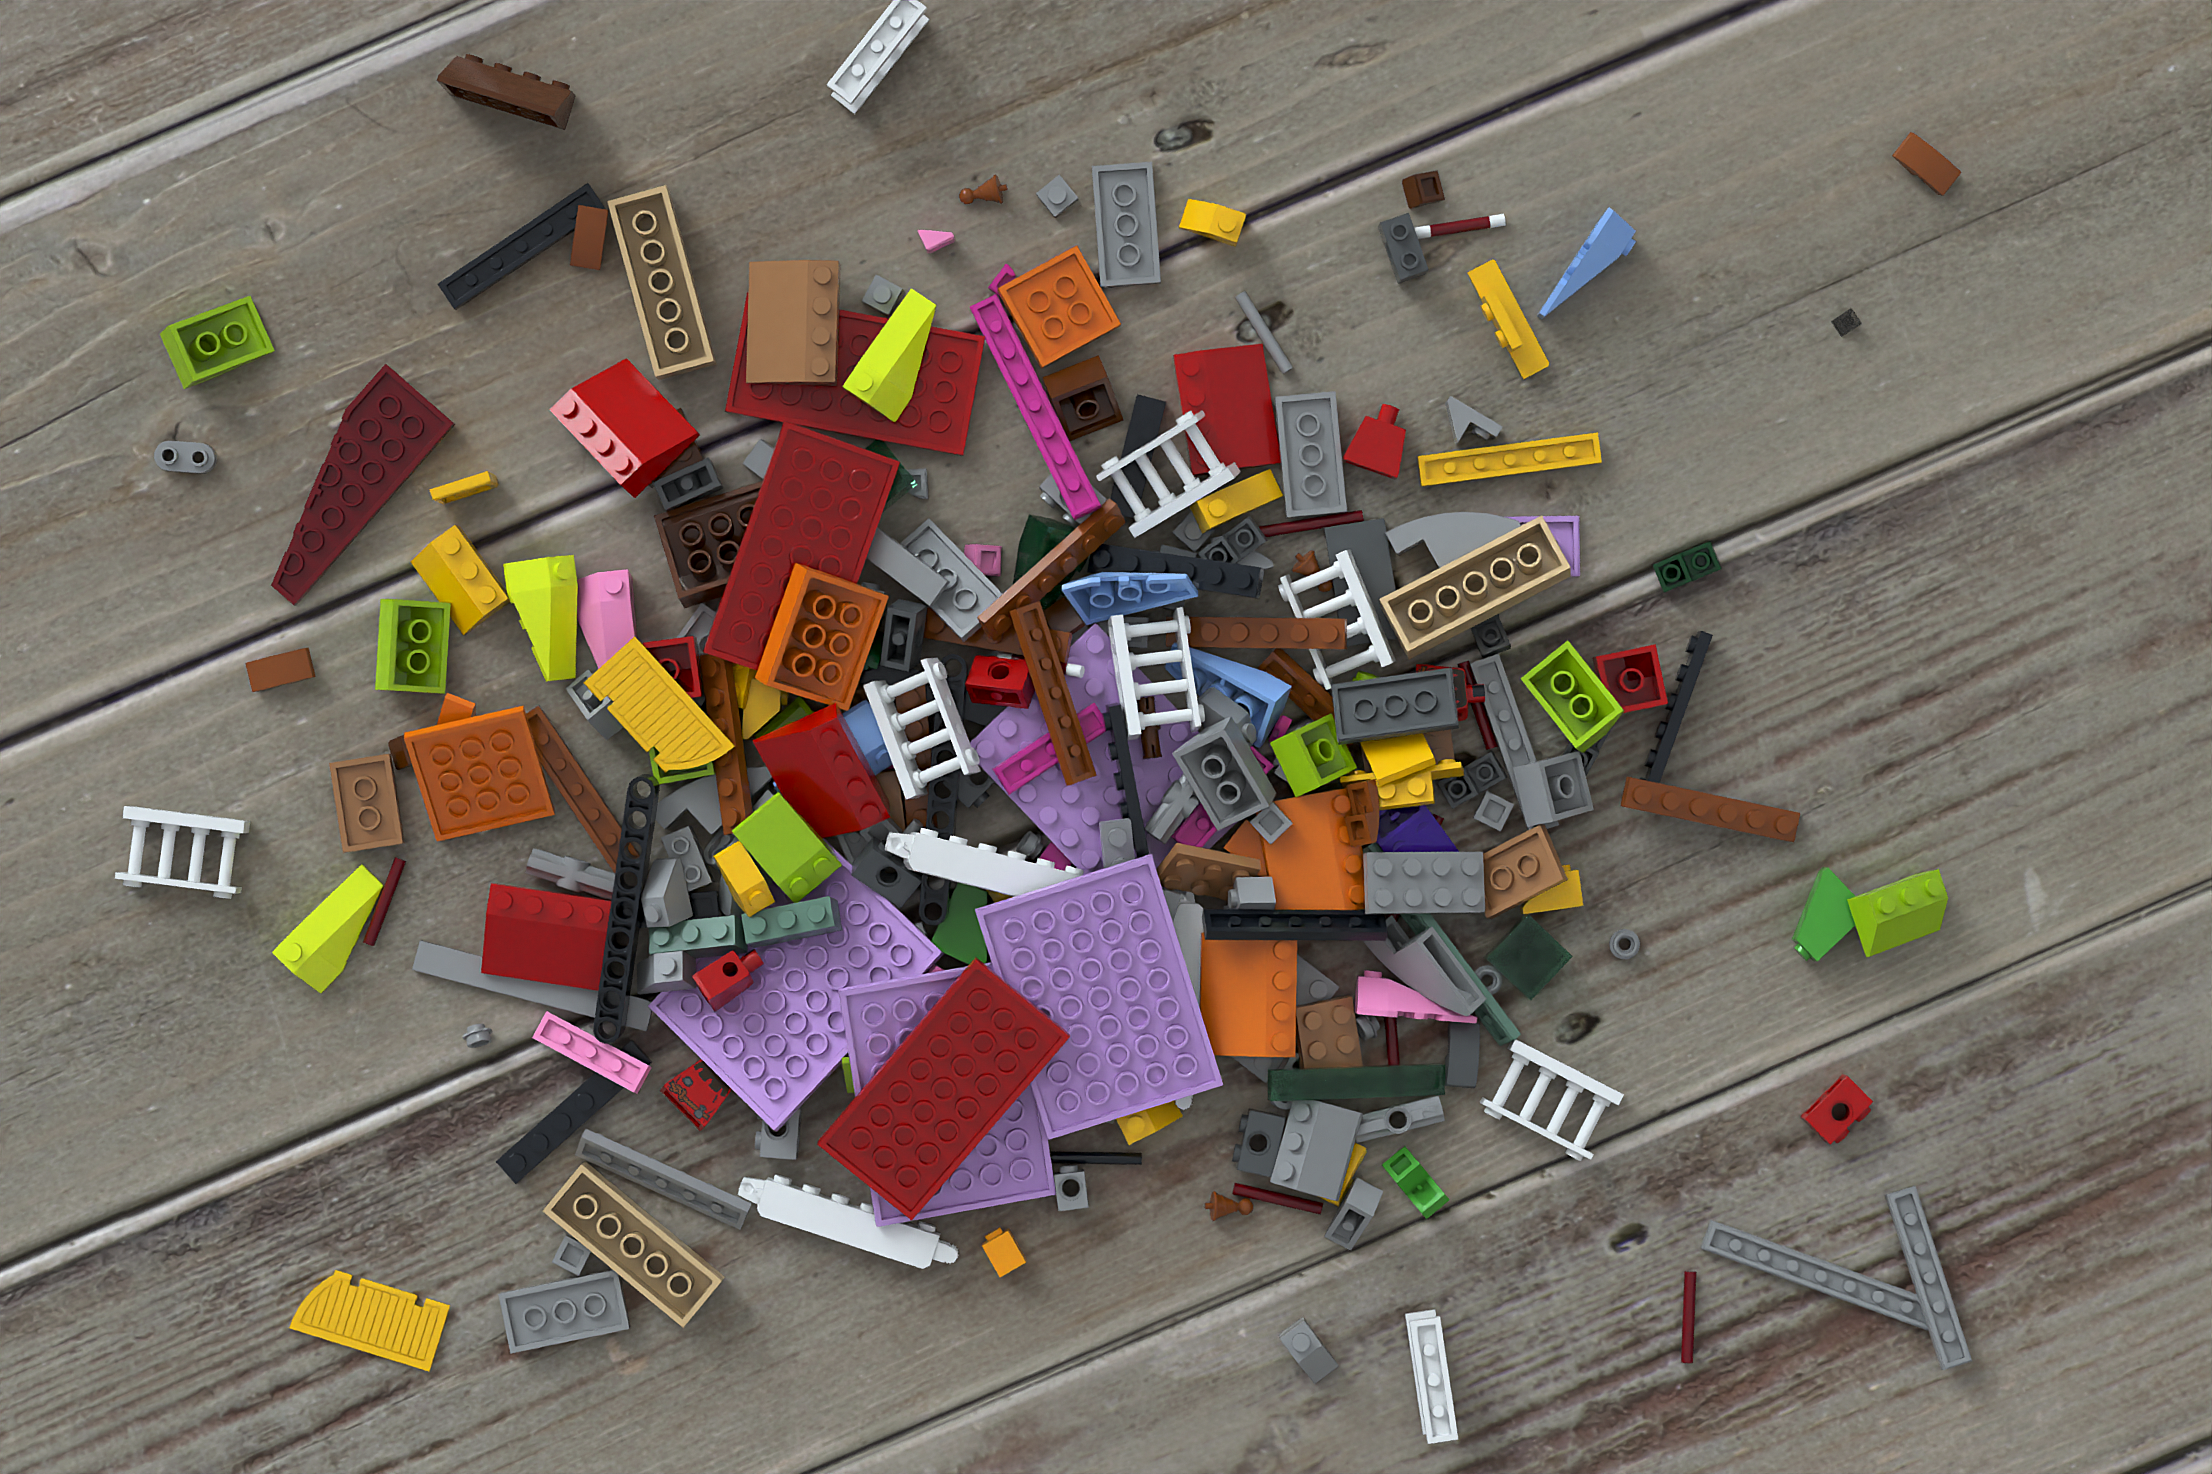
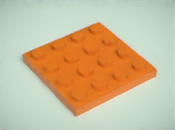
M524 706L404 733V741L437 842L555 815V808Z

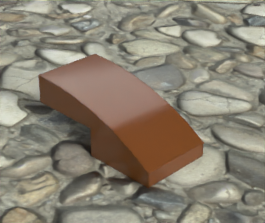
M1912 132L1909 133L1892 155L1912 175L1918 176L1937 195L1944 196L1961 174V171L1948 159Z
M578 205L570 261L571 266L600 270L609 210Z
M309 648L285 652L245 663L252 692H259L316 677Z
M1376 779L1348 784L1346 787L1353 815L1344 818L1351 847L1376 843L1379 830V798Z

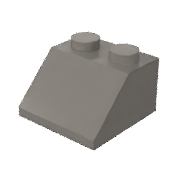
M1580 751L1513 767L1527 827L1557 821L1594 810Z

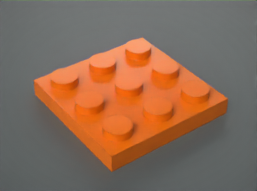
M1077 245L997 289L1041 369L1121 326L1118 317Z

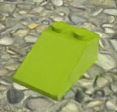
M251 296L168 325L160 333L184 389L211 380L275 351Z
M779 791L732 830L737 839L794 903H798L842 866L832 848Z

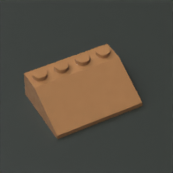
M787 260L749 262L746 383L837 386L841 270L839 261Z

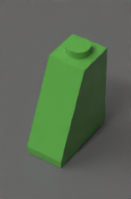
M1822 867L1819 870L1792 937V940L1797 944L1794 949L1806 961L1811 958L1813 961L1818 962L1855 926L1847 899L1855 897V895L1828 867Z
M957 883L950 899L948 917L943 923L938 925L931 940L943 953L967 964H970L975 957L983 963H988V949L975 909L988 905V892L978 887Z

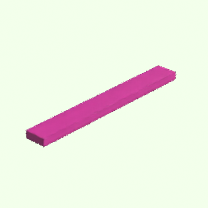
M995 294L970 306L971 312L983 336H985V340L1073 519L1077 520L1101 508V504L998 295Z

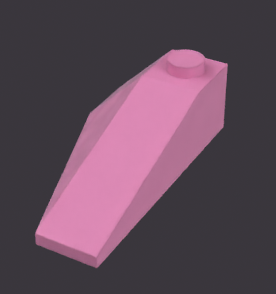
M628 569L597 572L577 580V620L598 669L634 636L637 638L633 580Z
M1364 970V976L1357 975L1354 1012L1356 1014L1384 1017L1404 1016L1413 1019L1431 1018L1439 1021L1477 1023V1017L1473 1015L1464 1016L1442 1007L1407 986L1388 978H1382V972Z

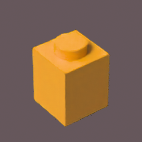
M999 1227L985 1235L987 1241L982 1243V1247L999 1277L1026 1263L1027 1259L1009 1228L1002 1231Z

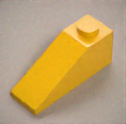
M1268 469L1196 501L1190 506V509L1203 534L1282 497L1283 494L1271 469Z

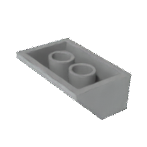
M1232 716L1205 728L1172 753L1217 831L1269 807L1275 797L1276 792Z
M1295 1094L1270 1182L1304 1193L1339 1201L1363 1113Z

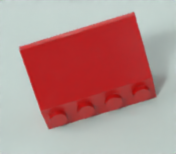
M1263 344L1208 349L1173 355L1182 415L1189 411H1192L1195 415L1203 410L1205 416L1196 422V425L1219 462H1223L1225 466L1235 462L1239 470L1281 463ZM1185 430L1192 474L1194 477L1209 475V467Z
M627 358L571 388L549 409L608 473L634 498L700 436L689 422Z
M836 703L753 740L782 796L821 838L864 830L890 818L889 800Z
M491 883L486 911L481 973L599 991L611 900Z

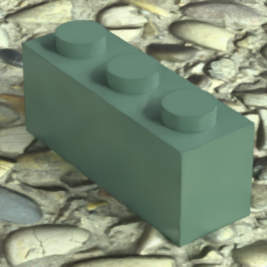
M830 896L764 909L751 917H748L746 913L741 914L746 944L753 948L842 930L838 901Z
M735 915L684 920L670 927H649L650 955L684 951L696 959L724 956L733 950L736 954L748 953L743 922Z

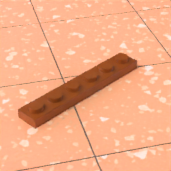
M1108 499L1103 503L1101 508L1093 512L977 617L984 632L990 639L995 641L1013 625L1009 611L1041 600L1126 523L1118 505L1114 501Z
M1040 601L1009 611L1066 785H1072L1097 776Z
M927 608L924 638L1024 656L1014 624L995 641L990 639L981 627L963 642L931 608ZM1049 629L1059 661L1067 663L1073 634Z
M1166 616V621L1173 620V617ZM1189 617L1191 632L1187 634L1189 647L1347 649V619ZM1175 632L1166 633V647H1172L1174 643H1177Z
M705 654L699 657L707 716L735 745L726 754L714 760L724 835H734L732 830L749 817L753 811L733 666L730 661Z
M924 684L896 696L897 712L903 714L926 704V685ZM928 716L906 725L904 731L908 741L912 743L930 735ZM931 748L916 754L915 760L921 771L931 768ZM930 781L925 786L928 794L914 799L905 798L907 826L913 819H917L923 824V828L926 829ZM936 813L933 818L934 825L938 828Z
M538 705L526 713L541 765L615 873L622 827L542 708ZM630 842L628 845L629 852L633 856H640L633 843Z
M1626 777L1620 805L1626 808L1789 842L1795 841L1800 813L1632 777Z

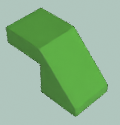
M1406 1146L1382 1164L1384 1169L1426 1219L1450 1200Z

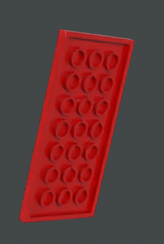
M747 292L725 412L781 423L787 421L808 428L964 456L985 336L931 326L912 398L896 423H894L843 388L844 383L889 318L839 309L837 386L746 383L749 294Z
M784 421L703 652L758 670L795 563L857 584L900 461Z
M975 957L818 1140L817 1145L912 1221L1070 1038V1034Z

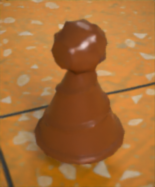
M995 174L974 191L970 188L962 189L959 198L964 204L973 203L974 199L989 200L1002 204V191L1008 190L1007 184H1000L999 178Z
M1311 550L1304 556L1298 553L1295 556L1298 561L1293 566L1292 572L1307 577L1321 571L1314 554L1315 551ZM1329 580L1318 585L1319 591H1330L1333 587V581Z
M1213 1191L1210 1203H1205L1204 1208L1210 1209L1211 1220L1215 1221L1238 1210L1242 1215H1249L1253 1211V1203L1247 1198L1237 1203Z

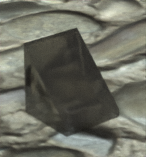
M1852 308L1831 321L1841 337L1862 324Z

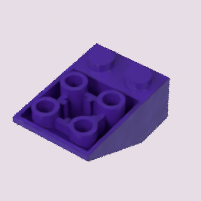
M1425 805L1379 811V830L1376 843L1383 852H1459Z

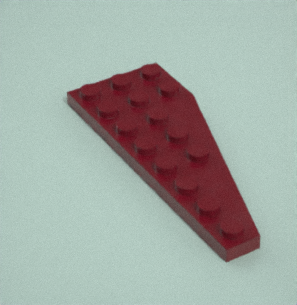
M387 364L379 370L345 409L342 422L336 435H334L331 448L324 464L320 468L304 506V512L295 527L293 538L287 552L284 553L271 584L274 589L294 606L302 600L455 425Z

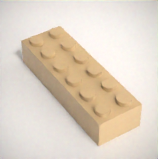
M664 185L607 201L655 377L658 380L717 365L668 187Z
M1541 515L1380 598V606L1410 660L1571 577V567Z
M586 1161L578 1167L543 1210L546 1215L683 1328L725 1278V1276Z

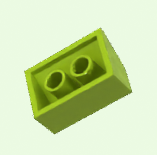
M380 599L375 690L445 694L451 603Z
M1568 640L1520 678L1572 745L1581 753L1605 736L1624 713L1623 708Z
M1939 869L1917 873L1847 899L1865 956H1873L1940 930L1948 895Z

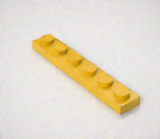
M1598 432L1417 456L1421 487L1602 463Z

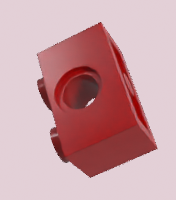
M976 655L965 682L971 702L1028 709L1035 692L1029 669L1024 659L1014 660L997 656Z
M1842 1074L1800 1117L1826 1143L1831 1145L1835 1142L1837 1144L1848 1135L1850 1131L1847 1128L1855 1120L1860 1122L1870 1113L1871 1109L1869 1106L1873 1101L1847 1075ZM1842 1103L1846 1108V1113L1843 1118L1835 1120L1832 1116V1108L1836 1104Z

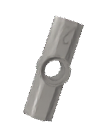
M1184 773L1179 780H1175L1161 799V805L1144 827L1145 831L1163 844L1167 843L1182 820L1187 819L1200 801Z
M533 848L525 873L556 882L557 886L581 893L585 891L595 896L612 900L615 873L590 866L591 863L569 856L561 857Z
M1439 1095L1400 1105H1392L1385 1109L1363 1114L1356 1143L1395 1133L1401 1134L1407 1130L1445 1121ZM1395 1111H1401L1406 1116L1405 1123L1400 1127H1394L1389 1123V1117Z

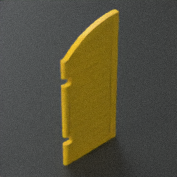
M636 636L584 682L600 702L607 695L613 703L607 707L608 711L646 752H649L653 746L660 752L653 760L665 773L668 770L689 769L707 764L735 747Z
M335 1270L334 1275L321 1282L306 1296L297 1309L289 1327L312 1336L430 1371L450 1305L426 1298L422 1307L415 1304L418 1295L363 1278L360 1279L359 1287L351 1285L353 1275Z

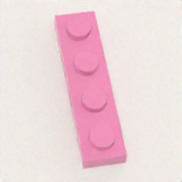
M546 1011L532 1037L638 1094L652 1068L610 1044L599 1042L595 1036Z

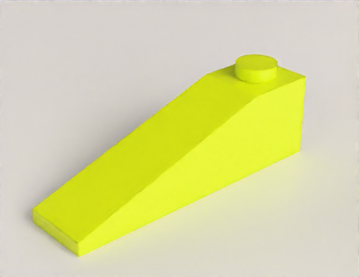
M911 288L844 383V390L896 423L912 398L937 305Z
M574 555L545 557L503 564L507 595L511 604L514 603L521 617L519 622L522 629H526L533 644L531 649L546 682L576 678L578 583Z
M361 864L272 953L293 974L319 993H322L343 972L351 951L356 945L367 918H369L384 885Z

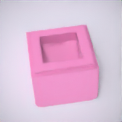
M917 230L927 253L930 254L955 241L952 232Z
M965 545L964 555L985 576H1000L1002 546Z

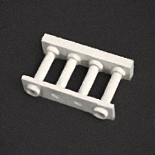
M893 0L827 83V87L834 91L831 96L853 114H856L928 23L929 18L923 15L927 7L918 0Z
M1203 410L1195 415L1192 411L1185 413L1176 419L1177 426L1121 460L1115 456L1101 465L1103 471L1096 476L1098 481L1111 475L1135 513V516H1133L1135 522L1128 527L1134 538L1231 481L1241 472L1235 462L1228 466H1225L1223 462H1219L1197 427L1196 422L1205 416ZM1183 430H1186L1210 469L1208 471L1210 477L1203 481H1200L1198 477H1194L1170 439ZM1158 445L1162 447L1185 484L1183 486L1185 492L1178 496H1175L1173 492L1170 494L1146 455L1147 452ZM1136 460L1160 499L1158 501L1160 507L1153 511L1149 507H1144L1121 470L1122 467Z
M1350 549L1336 554L1338 561L1334 562V566L1293 583L1290 575H1285L1280 578L1282 584L1278 585L1283 600L1290 602L1296 618H1319L1350 604L1352 607L1357 606L1361 617L1357 618V622L1347 625V639L1363 633V635L1368 634L1372 642L1369 650L1327 666L1320 651L1321 649H1309L1317 667L1313 669L1316 681L1320 685L1324 684L1326 690L1331 688V684H1334L1332 678L1371 661L1375 663L1380 661L1382 667L1396 661ZM1336 577H1340V579L1345 577L1349 589L1345 590V594L1307 610L1303 609L1297 595L1298 593Z
M1183 607L1176 608L1172 614L1173 620L1129 625V623H1124L1123 614L1111 616L1107 621L1119 703L1122 709L1127 740L1138 739L1141 735V730H1145L1147 726L1189 721L1191 732H1197L1201 727V723L1205 721L1203 705L1198 704L1188 644L1187 634L1191 632L1190 619L1188 615L1184 616ZM1172 632L1176 634L1178 650L1134 655L1133 652L1129 653L1127 641H1131V637ZM1180 662L1183 678L1181 680L1141 685L1138 682H1133L1132 671L1136 667ZM1185 691L1187 709L1144 715L1143 712H1138L1136 700H1140V697Z
M938 658L921 660L924 672L891 686L886 683V680L872 681L863 685L906 799L919 798L928 794L925 787L927 782L962 768L964 775L981 772L978 766L980 762L978 753L970 745L947 684L946 668ZM930 683L935 700L903 714L897 712L893 702L896 696ZM940 711L946 726L945 729L912 743L908 741L904 731L906 725ZM951 739L957 757L924 771L918 768L915 760L916 754Z
M124 806L123 818L132 819L131 825H134L128 873L115 872V879H123V885L142 887V882L210 890L214 891L213 897L232 899V893H241L242 887L230 886L236 838L239 839L240 833H249L250 821ZM150 822L162 823L161 829H164L158 876L140 874L145 832ZM180 825L192 827L191 833H194L188 880L170 878L176 831L180 829ZM210 829L222 831L221 836L224 837L218 884L200 882L206 835L210 833Z
M1516 1039L1510 1042L1507 1049L1514 1052L1511 1057L1514 1060L1493 1101L1491 1102L1482 1097L1480 1103L1486 1106L1484 1112L1499 1120L1504 1115L1567 1147L1565 1153L1579 1161H1582L1583 1157L1591 1160L1594 1154L1584 1148L1605 1107H1609L1611 1102L1619 1105L1624 1094ZM1532 1061L1541 1066L1539 1069L1541 1074L1520 1115H1517L1503 1108L1524 1065L1528 1066L1529 1062ZM1558 1074L1568 1080L1566 1083L1568 1087L1547 1129H1544L1530 1122L1551 1079L1555 1080ZM1585 1088L1595 1093L1592 1098L1595 1101L1574 1143L1557 1134L1578 1093H1582Z
M1435 1309L1406 1313L1405 1318L1423 1435L1426 1434L1428 1444L1458 1440L1440 1316H1436Z

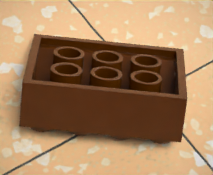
M466 54L465 58L456 56L438 75L437 82L451 96L563 130L566 129L576 97L573 91L569 90L570 85L555 80L552 81V84H547L540 81V76L525 71L523 76L511 73V67L500 63H495L494 67L482 64V58Z
M763 481L654 515L678 599L684 609L722 597Z

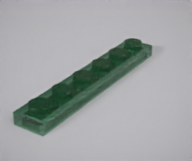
M1442 1063L1268 1069L1269 1101L1445 1095V1064Z

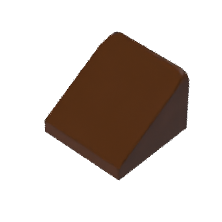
M1438 170L1415 174L1402 180L1407 204L1410 209L1445 200Z
M1062 597L1043 611L1047 625L1052 630L1074 634L1085 626L1065 597Z
M404 735L390 740L388 746L395 768L400 770L412 766Z

